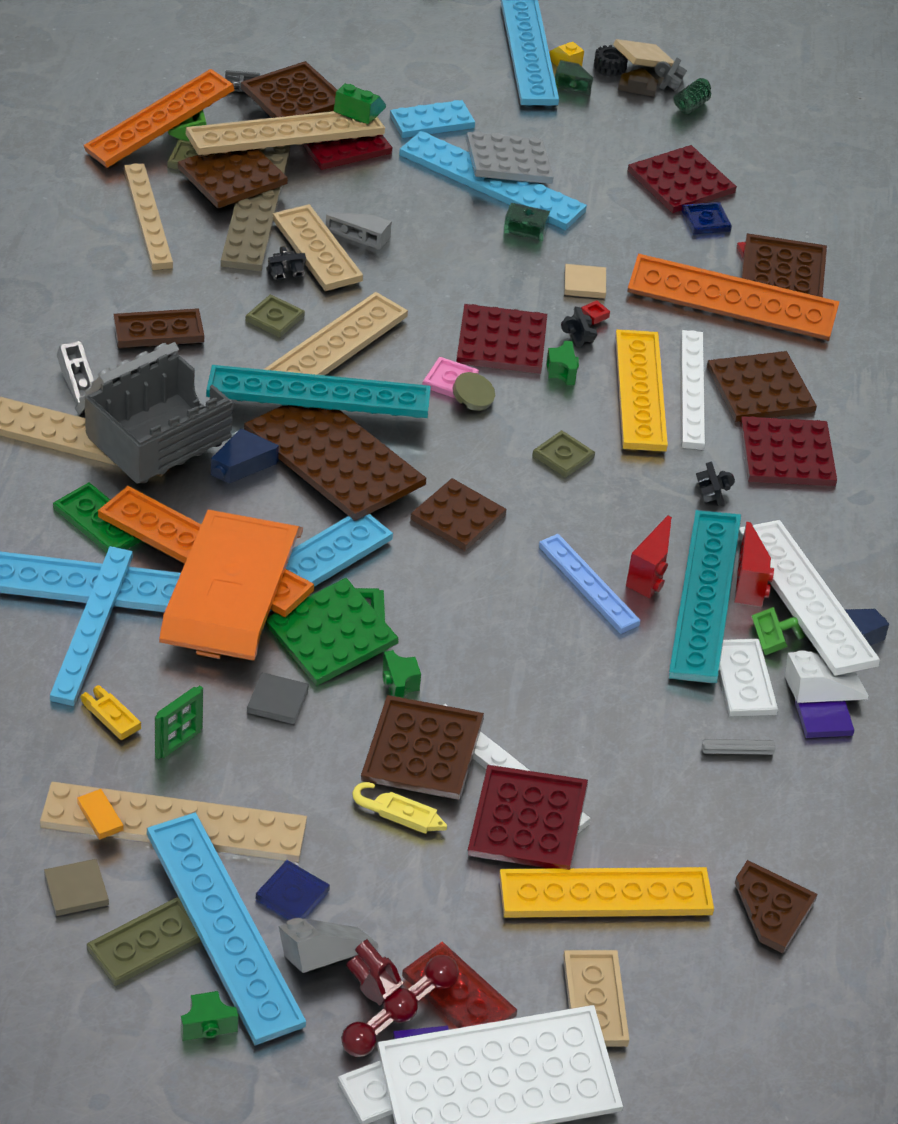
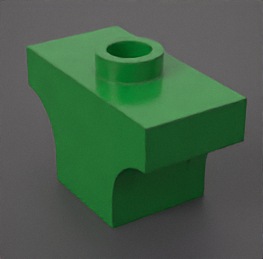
M564 341V344L558 348H548L546 360L548 378H558L563 380L566 385H575L579 358L575 357L572 341Z
M394 650L384 651L383 682L384 685L389 686L391 696L404 698L410 692L420 691L421 672L416 657L405 658L398 656Z
M218 991L191 995L190 1011L181 1016V1036L183 1041L204 1037L213 1038L217 1035L238 1032L237 1008L225 1005L220 1000Z

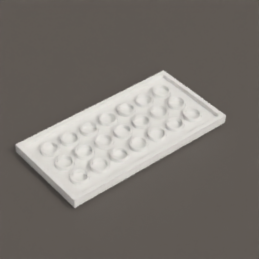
M594 1005L381 1041L377 1044L395 1124H555L621 1112L623 1108Z

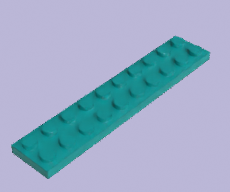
M212 365L206 397H210V386L212 384L227 398L236 401L428 418L431 386Z
M700 510L695 512L669 679L707 683L718 682L741 514Z

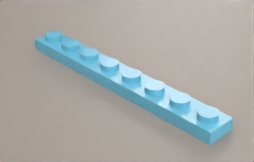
M109 547L50 693V701L75 706L132 561L133 551Z

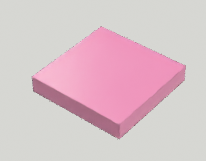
M439 357L423 380L422 385H429L432 391L455 398L452 387L456 378L466 372L479 374V370Z

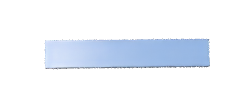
M559 534L539 541V548L620 634L640 626V619Z

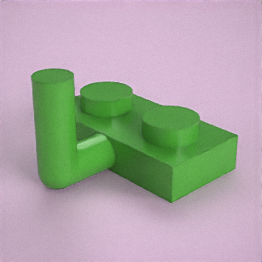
M774 607L752 615L765 655L788 647L783 634L784 630L792 628L797 639L805 637V633L798 624L796 617L779 622Z

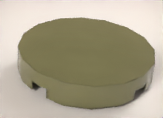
M466 372L460 374L452 387L457 401L461 404L463 402L471 410H486L493 403L496 396L491 382L477 373Z

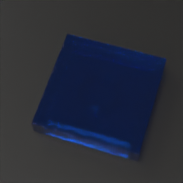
M720 202L682 205L681 211L693 235L731 232L732 225Z
M286 860L256 892L255 899L288 919H303L328 893L330 884Z

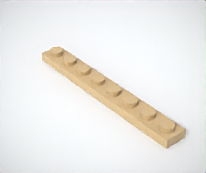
M137 163L124 165L125 176L152 270L172 269L173 260L145 165Z

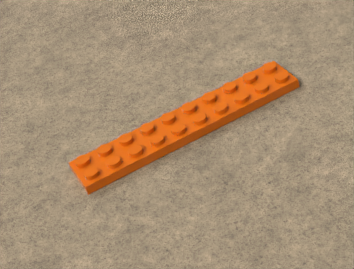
M639 253L627 290L629 293L827 341L830 340L839 306V301Z
M127 486L98 510V517L184 564L201 526L200 523L130 486ZM285 569L270 610L286 617L314 591V584Z

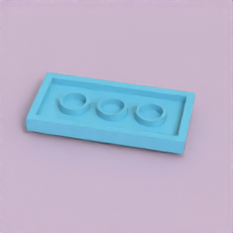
M463 100L390 110V118L402 138L414 137L421 131L428 134L475 128V120Z

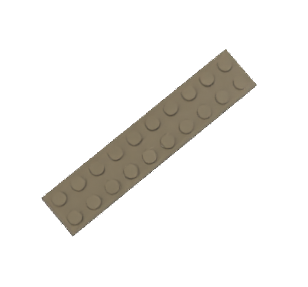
M291 145L259 149L285 174ZM282 186L235 202L221 257V267L262 271L274 222L273 213H276Z

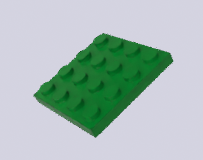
M347 578L308 596L286 617L275 613L267 617L265 622L269 630L316 686L399 644L398 636Z

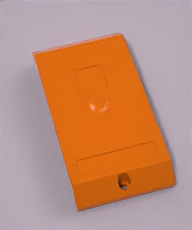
M208 509L164 612L159 643L196 649L197 655L220 659L221 655H227L254 661L257 655L261 632L296 539L301 538L303 527Z

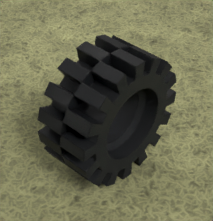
M603 45V48L600 46L596 49L594 68L597 72L601 71L603 75L607 73V76L625 73L628 59L620 51L612 47V45H609V47Z

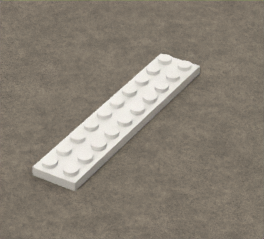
M777 520L753 525L771 557L770 567L774 568L773 581L770 582L791 614L798 619V624L834 676L879 667L880 659L782 522ZM740 527L739 529V538L741 541L743 539L745 527Z

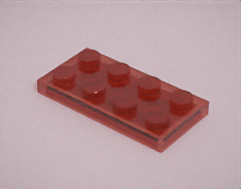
M443 941L403 969L402 977L413 985L425 976V967L431 958L437 955H445L456 961L459 968L457 982L448 989H434L425 998L457 1028L509 1020L517 1016V1009Z

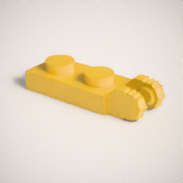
M97 685L93 689L94 695L98 699L97 701L86 692L81 694L80 698L84 706L120 740L141 729V722L102 686Z

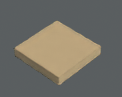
M565 264L564 295L605 299L606 267Z

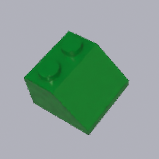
M345 83L336 91L334 112L365 124H370L386 108L385 102L379 95L357 88L352 84Z

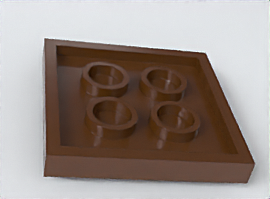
M451 478L411 512L410 520L466 551L506 516L507 509Z

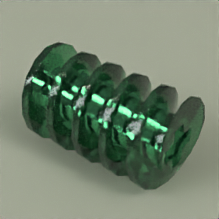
M705 78L697 79L675 94L673 97L675 105L684 114L692 113L706 101L710 100L712 94L711 85Z

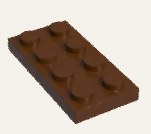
M199 308L113 314L118 348L154 346L162 343L169 345L173 342L176 344L204 342L205 335Z

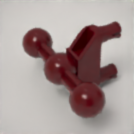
M368 939L364 940L355 948L358 955L353 957L346 966L361 983L360 990L364 995L378 1003L379 1006L383 1004L384 1009L366 1023L353 1022L347 1025L341 1036L344 1050L355 1057H364L370 1054L375 1048L376 1036L393 1022L405 1023L412 1020L417 1013L418 1002L434 989H448L457 982L459 968L456 961L445 955H437L431 958L426 964L425 976L410 988L405 989L401 988L404 983L401 981L398 970L389 957H382Z

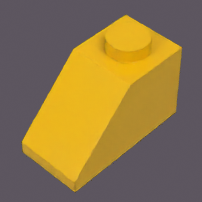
M569 42L549 51L551 62L567 75L582 70L584 50L576 43Z

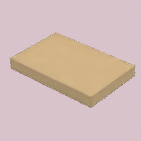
M616 39L613 44L634 65L656 67L657 63L661 61L667 62L670 66L674 63L656 44Z

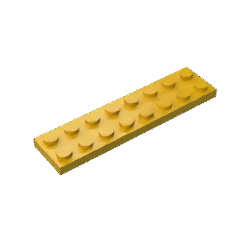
M616 329L615 339L623 449L667 452L668 442L658 332Z
M707 867L571 868L570 870L500 869L499 873L504 918L713 915L714 912Z

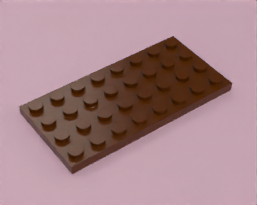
M282 405L244 423V430L279 445L278 459L354 521L426 485V477L341 410Z

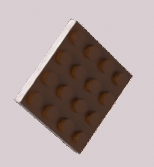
M306 61L241 82V89L272 118L334 111L337 89Z
M259 149L196 155L178 161V169L217 208L288 184V177Z
M747 233L741 278L823 298L827 245Z
M787 351L708 360L707 369L735 422H740L741 416L773 418L816 412L817 405Z
M387 695L361 773V781L460 800L483 724L484 713Z

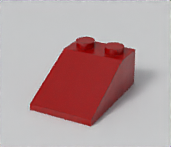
M669 515L663 519L631 554L626 587L649 599L655 592H660L665 582L663 575L668 567L666 559L672 519Z
M746 522L739 552L734 603L762 607L764 598H769L770 584H768V581H773L774 568L770 567L771 557L751 522Z

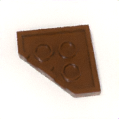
M747 860L736 876V888L759 942L784 953L814 905L818 894Z

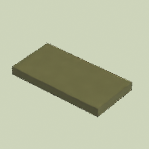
M176 897L88 942L87 950L114 986H117L201 942L179 897Z

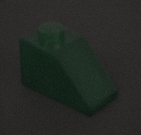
M560 60L555 74L557 89L591 95L593 77L579 64Z

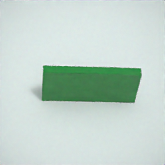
M90 482L53 502V509L106 553L110 546L127 550L142 541L98 517V510L109 502L110 499Z

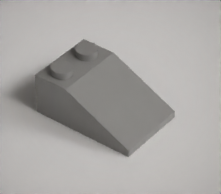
M293 918L288 920L287 924L278 926L284 956L302 973L358 955L355 948L366 939L369 940L375 949L378 948L376 941L360 928L305 918Z

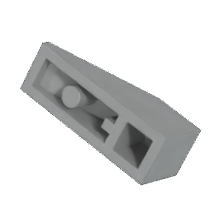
M331 212L326 214V226L330 232L380 250L391 237V220L373 214Z
M81 341L62 344L57 352L62 374L77 404L80 402L79 398L86 394L85 390L92 386L91 382L94 380Z

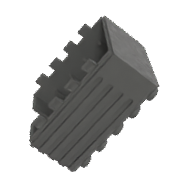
M165 354L157 358L156 364L152 366L149 363L138 367V372L132 375L128 371L120 375L119 381L112 384V380L101 384L100 390L85 397L86 434L137 484L146 483L149 481V478L157 474H164L169 468L175 465H182L193 456H201L205 450L211 447H219L222 445V442L232 438L230 431H232L231 414L233 409L231 405H233V402L211 384L210 400L206 401V406L201 404L195 392V369L179 354L169 358Z

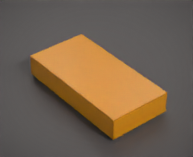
M102 789L77 797V804L99 840L124 831L123 823Z

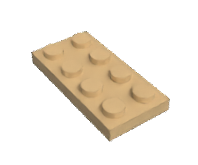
M564 950L563 961L569 1009L594 1005L606 1047H628L629 1033L618 951Z

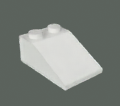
M803 650L788 653L785 679L797 703L868 700L869 695L856 671L834 676L820 655Z

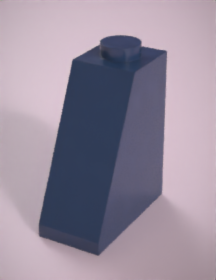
M240 428L211 458V475L230 484L278 463L279 445Z
M844 609L870 646L885 640L889 623L876 609Z

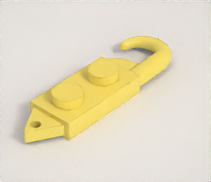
M363 782L354 787L352 792L354 801L361 807L379 813L381 817L427 834L428 831L447 830V824L439 817L437 809L393 792L383 793L375 800L366 798L361 795V791L365 788H375V784L370 782Z

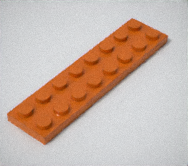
M209 69L84 145L85 151L108 168L173 127L196 115V113L211 106L219 99L226 97L235 90L234 86L217 72Z

